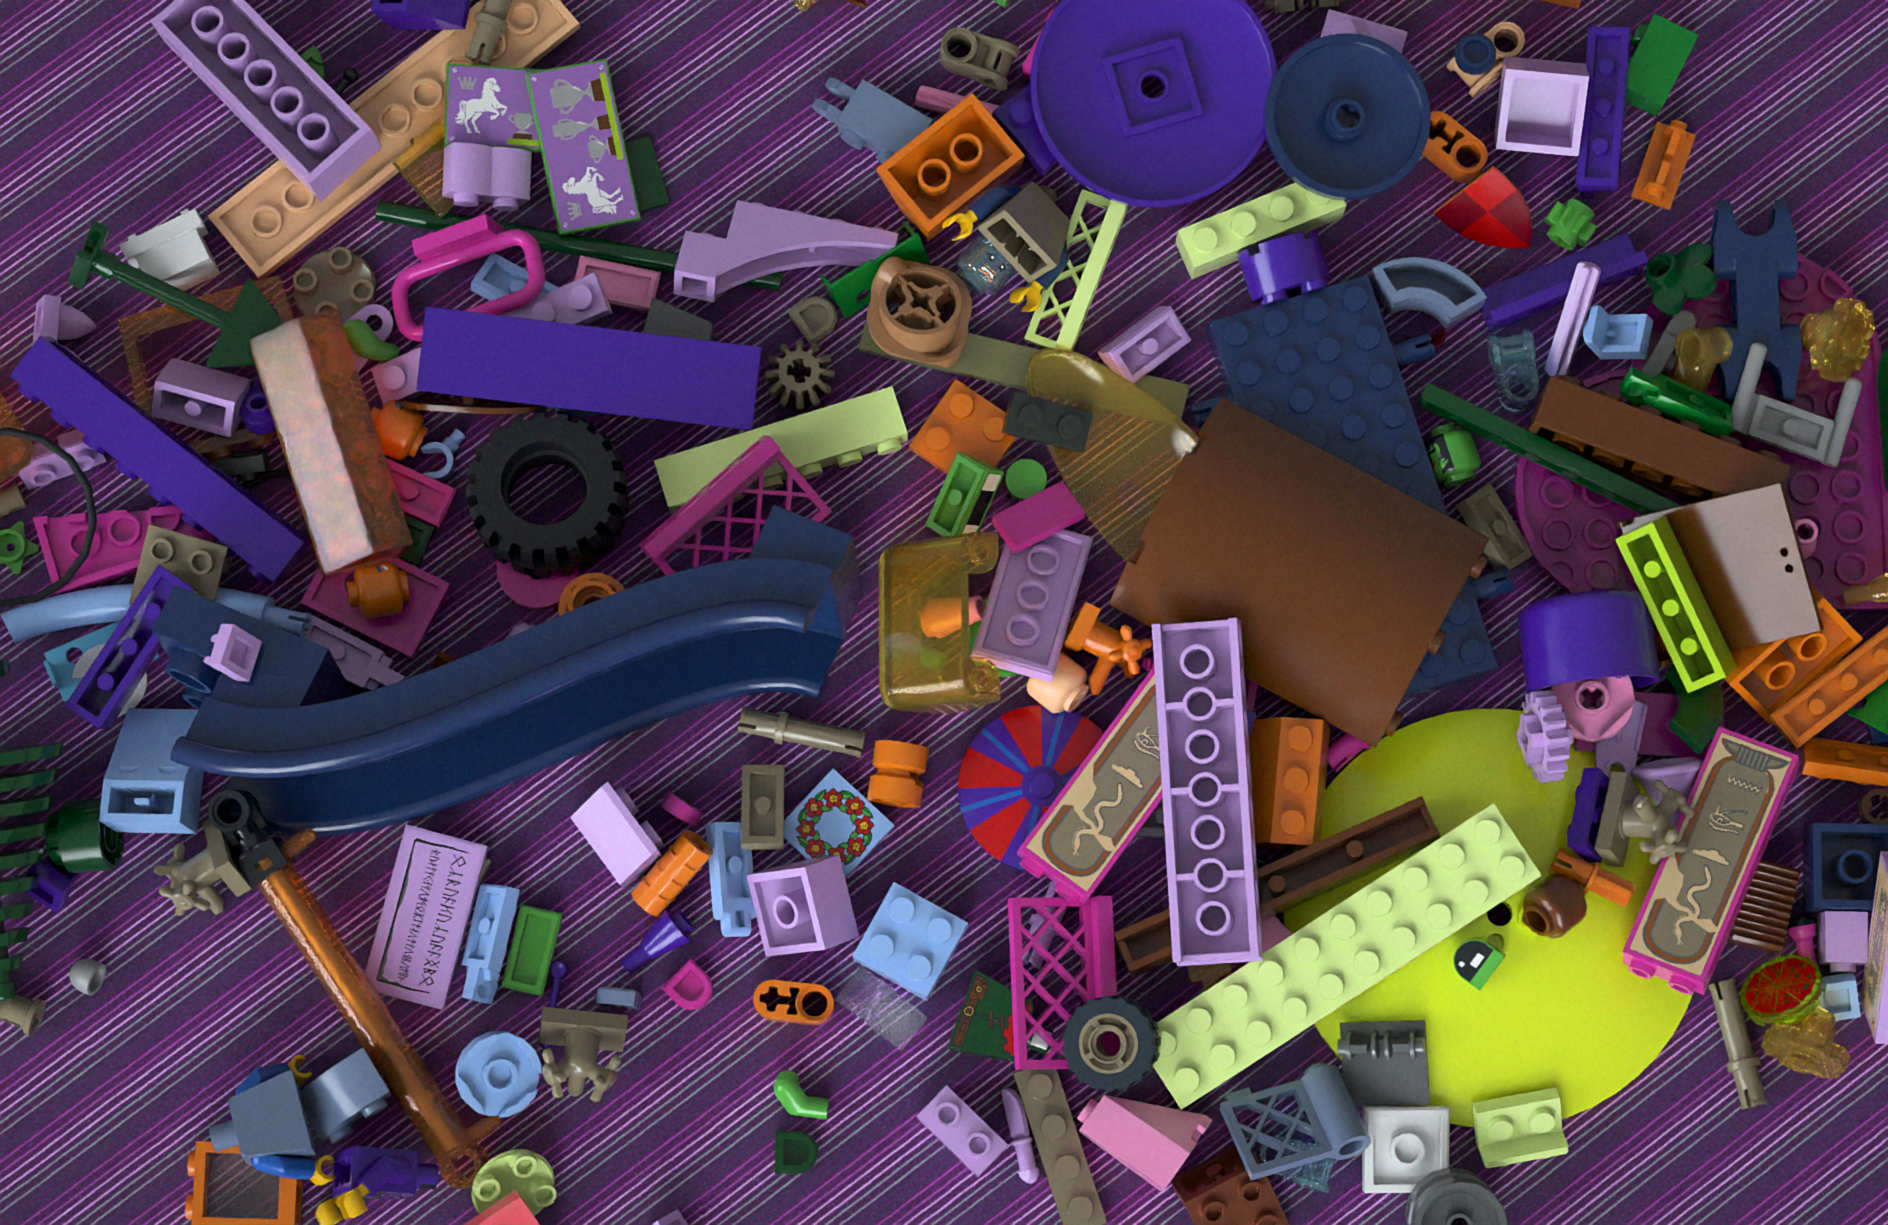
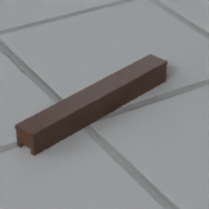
M1420 796L1257 869L1261 921L1421 851L1441 838L1423 797ZM1169 909L1114 933L1116 937L1115 942L1132 979L1173 961Z

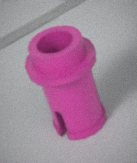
M1344 732L1329 745L1327 762L1338 773L1345 764L1363 749L1369 751L1371 748L1368 743Z

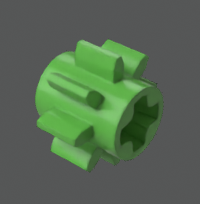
M1569 199L1565 206L1557 201L1544 223L1551 226L1547 236L1555 244L1567 250H1573L1577 243L1585 248L1598 228L1595 224L1591 223L1595 213L1587 205L1575 199Z

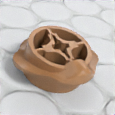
M889 257L880 265L871 286V299L867 310V325L870 335L883 351L892 356L948 368L957 362L967 343L968 325L972 313L970 292L963 280L946 268L903 260L899 257ZM896 301L899 304L898 312L891 315L888 307ZM948 309L951 318L943 323L940 320L941 313Z

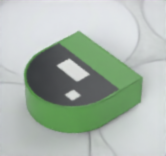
M1470 938L1458 946L1454 954L1453 963L1459 976L1480 991L1506 954L1484 939Z

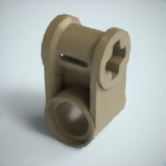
M956 27L944 34L941 41L939 59L941 65L951 73L975 80L992 89L1007 90L1009 86L1007 77L1013 60L1019 57L1021 51L1017 46L1008 41L988 37L966 28ZM955 43L963 44L969 50V54L965 57L957 58L952 56L947 48ZM1000 59L997 69H994L996 60Z

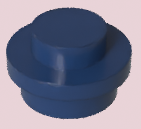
M1482 34L1466 35L1458 42L1455 48V62L1466 74L1481 75L1491 69L1495 62V46L1488 37Z

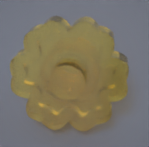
M1851 297L1839 298L1833 310L1826 309L1824 312L1809 313L1802 320L1800 325L1801 342L1810 351L1812 358L1811 366L1819 371L1820 378L1835 383L1840 381L1846 382L1852 370L1858 371L1861 369L1864 360L1870 352L1868 340L1875 331L1874 314L1866 309L1865 302Z
M1812 1005L1803 1006L1801 1013L1795 1015L1792 1025L1788 1023L1772 1024L1771 1028L1766 1030L1761 1043L1765 1054L1779 1059L1781 1065L1802 1074L1812 1073L1824 1079L1839 1078L1841 1073H1845L1850 1060L1847 1049L1833 1043L1836 1027L1834 1026L1835 1016L1823 1008Z

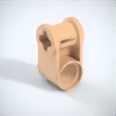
M1500 22L1484 34L1493 44L1496 39L1505 37L1509 38L1515 45V49L1511 52H1502L1495 46V62L1487 72L1481 75L1466 74L1457 66L1455 57L1447 64L1446 68L1450 72L1455 71L1470 88L1469 94L1472 98L1484 92L1502 74L1504 56L1520 57L1525 38L1523 31L1515 23Z

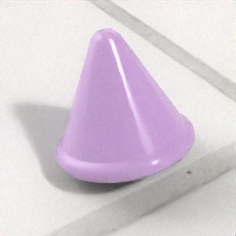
M1696 757L1656 760L1636 766L1632 770V774L1639 780L1656 806L1661 802L1663 796L1653 786L1656 780H1662L1668 788H1674L1681 792L1687 802L1703 760ZM1678 808L1670 816V825L1676 827L1682 813Z

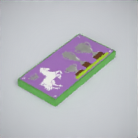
M602 59L526 73L525 81L558 235L562 236L639 221L641 218L607 60Z
M447 63L443 147L448 146L452 142H463L491 147L518 148L532 151V153H541L525 74L544 69Z

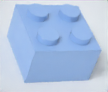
M893 882L852 957L855 962L928 1001L968 928V922Z

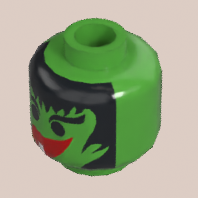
M1453 423L1432 429L1430 431L1432 438L1425 441L1424 445L1437 483H1442L1444 488H1450L1473 480L1475 478L1474 472L1481 465V458L1473 434L1466 429L1455 430Z

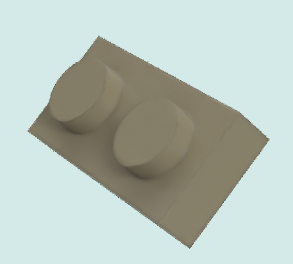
M1491 484L1455 505L1468 527L1490 538L1484 553L1489 557V561L1495 570L1506 566L1508 571L1533 556L1525 538Z
M742 765L741 850H784V765Z

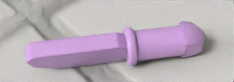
M1010 1088L1003 1089L1001 1095L1010 1134L1014 1140L1012 1145L1015 1146L1020 1168L1018 1173L1023 1181L1031 1184L1036 1182L1039 1176V1167L1036 1166L1031 1145L1032 1137H1029L1026 1112L1017 1092Z

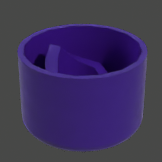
M1617 589L1565 594L1530 603L1518 615V629L1527 694L1534 691L1551 690L1552 686L1608 677H1616L1617 679L1629 676L1632 681L1633 690L1655 684L1661 680L1653 618L1641 593L1638 591Z

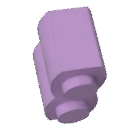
M452 142L444 148L442 197L454 199V205L473 207L478 206L479 201L493 203V209L518 210V205H522L530 200L532 151L509 147H491L475 143Z

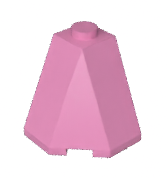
M1104 1095L1099 1103L1091 1098L1077 1117L1083 1123L1078 1131L1160 1191L1166 1189L1196 1146L1197 1140L1212 1122V1119L1203 1114Z

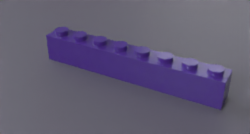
M39 336L11 373L10 377L19 383L16 389L23 396L34 403H38L41 400L53 409L49 415L55 421L68 429L72 425L85 435L82 441L101 455L106 451L118 460L115 467L132 480H136L139 477L150 485L148 493L166 506L173 503L184 512L181 515V519L199 532L205 528L216 537L214 543L229 547L227 555L234 557L238 554L247 561L249 565L246 569L264 583H267L269 579L272 582L283 581L312 543L304 534L213 465L203 455L52 337Z

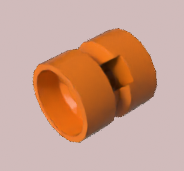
M875 741L872 765L878 770L876 774L870 776L867 800L894 807L920 808L924 784L918 780V777L926 772L929 749L921 745L901 741Z

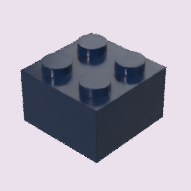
M1811 823L1803 828L1804 912L1859 911L1872 914L1880 852L1888 851V824Z

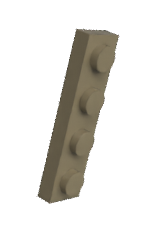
M1024 1069L1013 1073L1062 1225L1106 1224L1107 1220L1057 1069Z

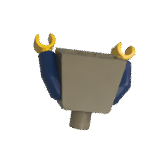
M1028 182L1022 187L1016 184L991 187L967 206L968 212L953 215L945 219L942 228H946L954 223V221L958 222L961 232L952 239V241H958L969 236L973 230V223L976 220L979 222L977 229L1028 283L1032 282L1029 287H1018L1010 294V303H1019L1026 295L1027 303L1021 312L1035 311L1040 307L1042 303L1041 290L1043 288L1047 290L1066 267L1069 260L1066 240L1070 225L1068 217L1056 206L1057 196L1055 191L1046 185L1038 186L1035 182Z

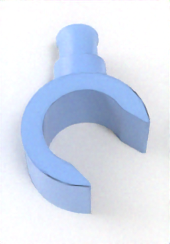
M456 428L442 443L430 442L420 448L423 454L439 452L447 457L446 466L441 471L423 473V475L439 482H443L451 477L455 470L453 454L458 450V445L462 440L466 438L460 430Z

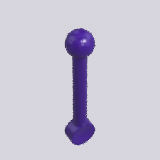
M560 961L554 962L550 967V973L554 977L548 1006L551 1008H557L561 981L568 974L567 965ZM539 1044L542 1049L552 1048L554 1046L549 1044Z

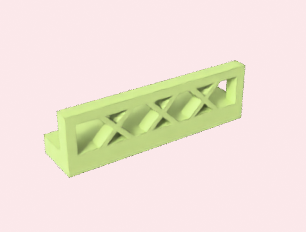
M1084 189L1081 190L1069 221L1070 225L1066 236L1067 249H1069V246L1086 239L1091 250L1087 262L1073 267L1069 259L1066 265L1068 270L1060 273L1047 290L1043 289L1041 294L1042 303L1033 314L1024 338L1025 342L1071 357L1128 210V205L1109 200ZM1086 202L1107 210L1102 224L1090 230L1087 229L1081 216ZM1079 224L1082 233L1074 236L1076 228ZM1098 234L1094 243L1091 236ZM1084 271L1081 279L1079 280L1077 273ZM1072 277L1077 288L1072 300L1059 305L1052 291L1054 285L1061 280ZM1050 298L1054 308L1045 311ZM1069 308L1065 318L1062 311ZM1057 314L1062 324L1057 341L1037 335L1036 332L1040 321Z

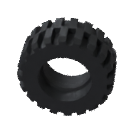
M546 410L534 411L533 419L524 421L522 414L511 418V427L504 430L499 425L490 432L492 442L489 445L481 442L475 451L477 463H470L467 477L469 485L466 486V499L480 540L486 548H491L493 556L502 564H506L508 561L511 562L513 570L524 575L528 573L529 569H533L536 571L537 577L550 578L552 570H560L562 577L574 574L572 567L580 563L583 564L585 569L596 563L595 554L600 551L606 555L613 548L612 538L614 535L621 536L625 527L624 515L629 512L628 485L618 451L613 450L611 440L603 431L596 433L593 423L584 418L579 419L577 423L573 422L571 413L558 411L556 418L548 417ZM558 464L572 468L580 473L587 484V496L581 507L569 518L555 524L538 525L526 522L513 513L509 504V495L516 481L527 471L541 465Z

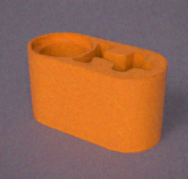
M1441 111L1430 112L1429 132L1433 133L1437 129L1441 131L1442 135L1441 137H1435L1434 140L1428 137L1422 155L1454 181L1464 184L1473 182L1481 174L1488 158L1485 145L1448 114ZM1454 141L1455 143H1454V145H1453V147H1452L1450 153L1447 154V153L1445 152L1446 147L1449 148L1450 145H1451V142ZM1460 153H1469L1474 156L1477 165L1472 168L1463 167L1457 161L1456 156Z
M767 980L758 985L753 994V1003L761 1017L769 1021L822 1025L830 1020L835 1009L832 994L826 987L819 984ZM771 990H777L780 998L792 1000L791 991H799L795 1001L797 1015L789 1014L791 1006L785 1004L776 1005L775 1011L770 1012L767 1004L761 1002L762 997H768ZM814 993L821 994L827 999V1008L819 1016H810L803 1010L804 1000L807 996Z

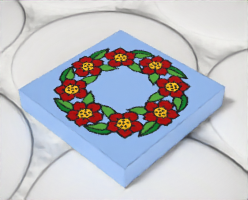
M832 769L784 820V839L806 859L840 855L846 879L888 835L895 825L835 769Z

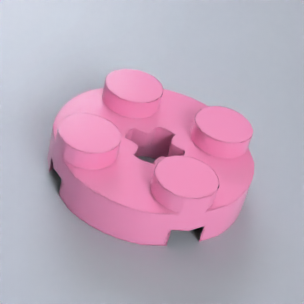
M1629 676L1617 679L1616 677L1590 679L1551 687V694L1557 695V704H1561L1562 709L1565 710L1569 728H1572L1573 737L1589 743L1609 739L1618 734L1627 725L1632 716L1635 698L1632 681ZM1586 689L1591 693L1597 689L1600 690L1603 694L1600 697L1602 706L1598 709L1593 706L1588 709L1582 706L1584 697L1581 693Z

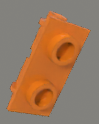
M1672 120L1669 126L1657 121L1631 194L1632 198L1670 211L1696 137L1695 134L1686 131V123Z

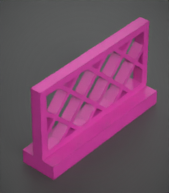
M762 435L641 541L638 546L666 576L676 573L664 559L677 548L693 549L692 568L699 565L700 550L722 551V562L728 561L729 551L751 553L760 535V524H765L767 520L761 519L763 494L785 496L784 509L791 511L792 496L808 497L818 509L809 519L819 523L832 511L780 451L781 448L770 436ZM776 461L787 473L786 491L763 489L764 472ZM757 479L756 489L747 488ZM793 481L802 490V492L792 491ZM740 493L756 494L754 518L732 517L733 499ZM726 506L725 516H715ZM709 520L725 521L723 546L700 544L701 527ZM731 522L754 523L752 548L729 546ZM694 534V544L684 543Z
M1112 896L1091 897L1086 904H1083L1078 899L1073 904L1064 898H1009L1008 919L1015 1070L1069 1069L1067 1066L1069 1063L1067 1058L1063 1056V1048L1061 1047L1064 1044V1041H1062L1063 1034L1055 1041L1041 1025L1053 1011L1067 1023L1068 1019L1072 1016L1060 1003L1072 989L1083 999V1005L1094 998L1117 995ZM1021 907H1033L1045 920L1033 934L1021 924ZM1045 907L1056 908L1050 913ZM1066 907H1079V926L1070 934L1056 918ZM1049 926L1065 940L1053 956L1037 941ZM1022 938L1026 941V942L1023 944V946H1022ZM1070 946L1081 957V968L1073 977L1058 962ZM1030 947L1047 962L1034 977L1023 967V955ZM1051 968L1067 983L1055 998L1039 983ZM1024 980L1028 983L1025 988H1024ZM1032 990L1048 1004L1036 1020L1025 1010V998ZM1112 1031L1106 1032L1102 1039V1046L1108 1054L1116 1055L1119 1052V1036ZM1036 1032L1050 1049L1040 1060H1027V1041ZM1055 1053L1061 1058L1060 1060L1050 1059L1055 1055Z

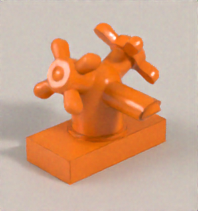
M1085 602L1075 613L1066 632L1061 651L1074 656L1083 649L1099 657L1088 679L1091 694L1099 696L1115 664L1123 668L1124 675L1128 679H1133L1140 672L1137 660L1140 659L1142 653H1145L1147 649L1152 647L1153 642L1148 638L1140 641L1133 639L1132 629L1128 625H1123L1120 631L1097 620L1101 609Z

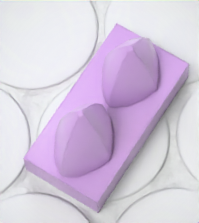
M44 295L36 303L32 346L39 336L52 337L56 341L82 337L95 330L96 324L83 312L71 306L61 304V297ZM65 347L68 351H70L77 358H79L73 351Z

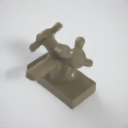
M1611 771L1594 849L1607 866L1614 867L1624 866L1630 837L1652 839V841H1644L1639 844L1643 852H1652L1648 857L1651 864L1659 863L1661 858L1669 857L1674 852H1685L1687 850L1686 842H1674L1678 838L1677 830L1672 829L1668 831L1670 816L1677 808L1690 819L1695 814L1694 809L1686 804L1685 796L1674 788H1668L1662 780H1656L1653 786L1663 796L1661 802L1654 806L1645 794L1639 795L1640 789L1628 772Z
M210 819L202 822L208 843L205 850L186 861L183 859L185 846L177 843L174 846V857L170 858L166 865L154 867L155 874L160 876L166 875L172 880L170 887L166 885L160 886L159 893L163 897L172 898V902L176 906L175 913L178 916L183 915L186 910L193 907L202 911L210 908L215 915L222 913L224 899L212 885V883L221 878L236 897L252 889L249 880L237 863L242 857L237 856L222 831L217 829Z
M543 1007L538 1043L565 1046L564 1060L557 1063L554 1061L551 1048H546L542 1052L545 1064L542 1065V1074L545 1081L551 1085L552 1094L555 1098L563 1097L560 1083L565 1082L566 1077H569L567 1090L573 1097H578L582 1094L586 1078L588 1077L596 1085L590 1100L593 1102L601 1100L603 1092L607 1091L618 1078L615 1070L620 1065L621 1059L615 1054L607 1068H604L597 1064L598 1050L623 1052L628 1015Z

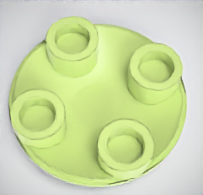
M515 1149L498 1154L483 1165L474 1179L471 1192L474 1207L480 1214L514 1190H517L535 1216L544 1207L551 1205L556 1198L557 1192L554 1188L553 1170L548 1161L534 1151Z

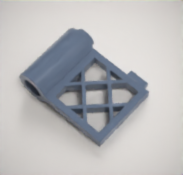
M1323 1062L1316 1063L1308 1067L1304 1072V1076L1299 1080L1251 1093L1248 1087L1225 1094V1102L1220 1103L1221 1114L1251 1181L1329 1157L1337 1160L1348 1159L1363 1152L1371 1143L1366 1127L1342 1075L1335 1065H1327ZM1293 1095L1299 1106L1295 1118L1273 1109L1277 1100ZM1249 1109L1262 1115L1254 1130L1238 1123L1234 1113ZM1268 1118L1290 1127L1283 1142L1261 1133ZM1298 1130L1312 1136L1317 1147L1303 1151L1289 1145L1295 1131ZM1245 1137L1250 1139L1249 1143H1247ZM1258 1142L1277 1150L1278 1153L1275 1159L1257 1165L1251 1153L1255 1143Z

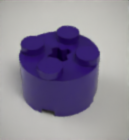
M1310 230L1306 236L1307 239H1305L1302 231L1258 245L1259 252L1253 253L1251 257L1248 249L1237 254L1252 303H1258L1259 307L1285 300L1288 298V294L1298 292L1301 295L1328 286L1327 280L1331 278L1317 230Z

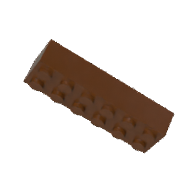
M1559 375V378L1550 377L1539 395L1527 427V431L1613 473L1690 503L1722 497L1779 482L1784 484L1791 467L1782 463V458L1775 453L1766 450H1758L1755 453L1742 448V443L1733 437L1718 435L1715 438L1702 433V427L1687 420H1678L1677 423L1662 418V412L1647 405H1638V408L1623 403V398L1616 393L1607 390H1599L1598 393L1583 388V383L1580 380L1567 375Z

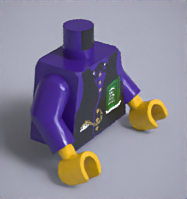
M352 1146L334 1155L333 1175L336 1178L333 1180V1197L318 1206L315 1217L320 1225H335L343 1220V1218L345 1220L355 1218L366 1212L368 1208L363 1199L400 1200L415 1195L417 1189H435L438 1182V1166L431 1163H418V1153L415 1150Z

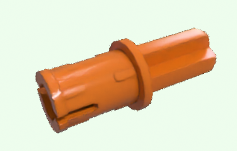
M1561 847L1555 859L1570 865V868L1554 861L1548 871L1551 874L1564 876L1577 882L1583 887L1585 894L1589 890L1620 906L1627 905L1635 888L1633 883L1600 868V862L1596 861L1595 864H1592L1565 851Z

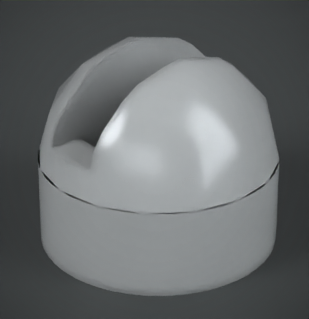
M82 959L75 962L70 968L69 973L71 984L80 992L89 996L94 995L105 979L106 966L92 959Z

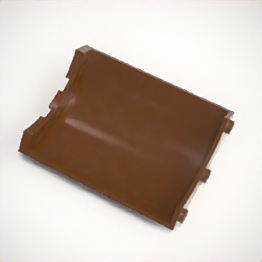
M1221 397L1198 433L1200 439L1191 452H1186L1139 538L1142 542L1134 559L1128 560L1109 601V605L1151 628L1152 624L1166 625L1238 618V620H1241L1244 674L1246 679L1376 748L1384 734L1392 737L1400 724L1404 714L1397 710L1427 653L1430 652L1436 655L1447 634V632L1441 630V627L1469 577L1478 579L1489 557L1482 553L1490 538Z

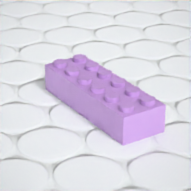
M174 0L150 21L163 41L320 202L382 148L373 130L245 0Z

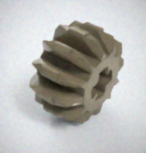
M796 340V351L793 352L790 351L786 344L780 345L783 359L776 355L769 356L768 362L775 369L765 371L764 377L766 381L775 382L768 388L770 396L782 394L780 399L782 407L786 408L792 399H795L797 411H803V400L809 399L814 407L820 405L816 392L826 396L831 394V387L825 382L835 379V371L825 369L831 363V357L828 354L817 357L820 350L818 344H812L808 351L805 352L803 341ZM804 368L805 375L810 377L804 376L805 382L796 383L794 376L790 375V373L795 375V369Z

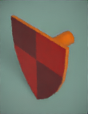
M1494 166L1485 173L1480 174L1476 180L1434 211V215L1462 236L1476 242L1502 248H1530L1532 222L1529 208L1517 187Z

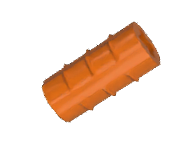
M690 830L683 831L676 841L669 846L665 854L658 861H655L654 867L646 876L642 877V881L631 892L634 901L647 913L655 917L661 915L665 908L676 900L675 898L683 888L689 885V881L695 874L702 870V866L713 855L711 847L696 833Z

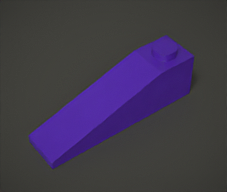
M158 565L64 706L97 728L110 729L161 647V644L151 630L174 586L176 585L190 592H193L195 588L161 565Z

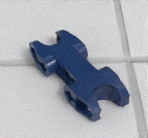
M1718 200L1714 206L1712 231L1708 244L1713 247L1712 255L1708 260V268L1716 275L1717 280H1729L1731 324H1714L1711 336L1712 367L1717 379L1721 401L1727 404L1734 403L1750 347L1753 343L1758 342L1767 347L1762 370L1772 377L1778 401L1791 404L1795 400L1799 366L1802 359V342L1799 324H1780L1778 280H1794L1798 269L1797 236L1793 228L1787 200L1774 201L1769 214L1767 233L1758 236L1745 234L1737 227L1730 200Z

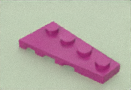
M176 506L149 508V510L130 512L128 510L110 511V513L96 514L97 525L89 556L70 582L54 593L55 595L83 590L136 573L149 524L210 542H214L216 538L205 528L199 532L181 519V515L184 512ZM86 513L68 514L67 517L49 518L48 516L33 517L52 584L63 578L82 552L89 524V516Z

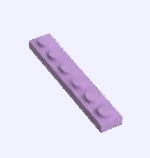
M594 272L538 296L528 305L504 313L501 316L585 326L613 313L600 277ZM421 347L371 368L383 406L391 400L398 402V400L414 399L428 393L416 390Z

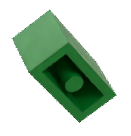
M1655 13L1648 26L1640 22L1631 40V46L1635 47L1636 50L1629 64L1626 102L1657 117L1699 35Z

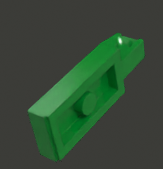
M1631 367L1619 385L1620 395L1635 405L1645 403L1647 406H1652L1661 411L1662 416L1668 419L1677 418L1693 422L1702 427L1701 432L1707 435L1730 436L1734 430L1731 405L1661 373L1653 377Z

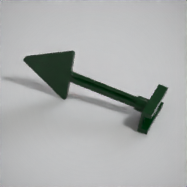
M93 221L83 250L79 249L67 283L83 290L94 273L109 280L112 277L219 328L221 334L207 361V366L210 368L299 364L306 362L307 354L252 280L245 282L232 311L227 312L120 261L121 257L104 249L109 227Z

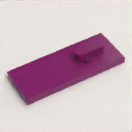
M1587 689L1581 693L1584 697L1582 706L1586 709L1591 706L1595 707L1596 699L1603 695L1602 692L1598 689L1593 693ZM1633 691L1635 700L1648 706L1638 756L1665 758L1696 757L1702 760L1705 759L1712 741L1700 755H1697L1668 727L1671 720L1677 714L1678 699L1676 694ZM1723 698V715L1719 725L1724 728L1725 698ZM1574 738V751L1595 753V743Z

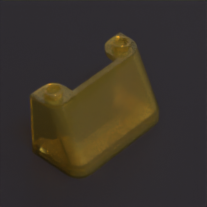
M979 531L898 543L888 547L881 554L879 559V684L881 698L891 709L957 714L1000 701V676L995 664L986 658L969 656L968 574H983L994 568L999 554L998 533Z

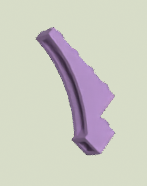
M737 200L726 239L715 237L709 233L685 231L674 271V294L714 302L718 294L730 288L779 271L826 265L861 266L868 260H875L897 246L899 233L890 232L880 227L871 228L851 224L840 219L812 216L801 211L778 209L758 202L749 203Z

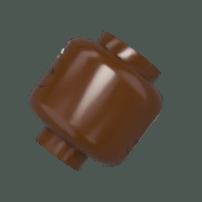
M1549 876L1531 889L1525 896L1523 917L1527 926L1537 935L1553 939L1562 937L1578 925L1586 916L1587 903L1584 891L1577 882L1564 876Z

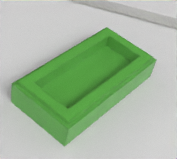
M521 904L501 985L502 988L544 997L563 919L562 913Z

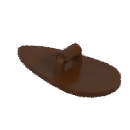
M463 396V398L398 400V403L406 409L455 413L525 414L545 409V406L466 396Z

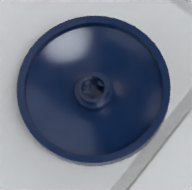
M1352 33L1324 36L1305 44L1295 51L1275 74L1266 95L1263 115L1265 135L1269 148L1283 171L1298 185L1314 194L1344 201L1376 196L1402 180L1415 166L1424 151L1431 121L1428 95L1421 77L1412 64L1392 46L1369 36Z

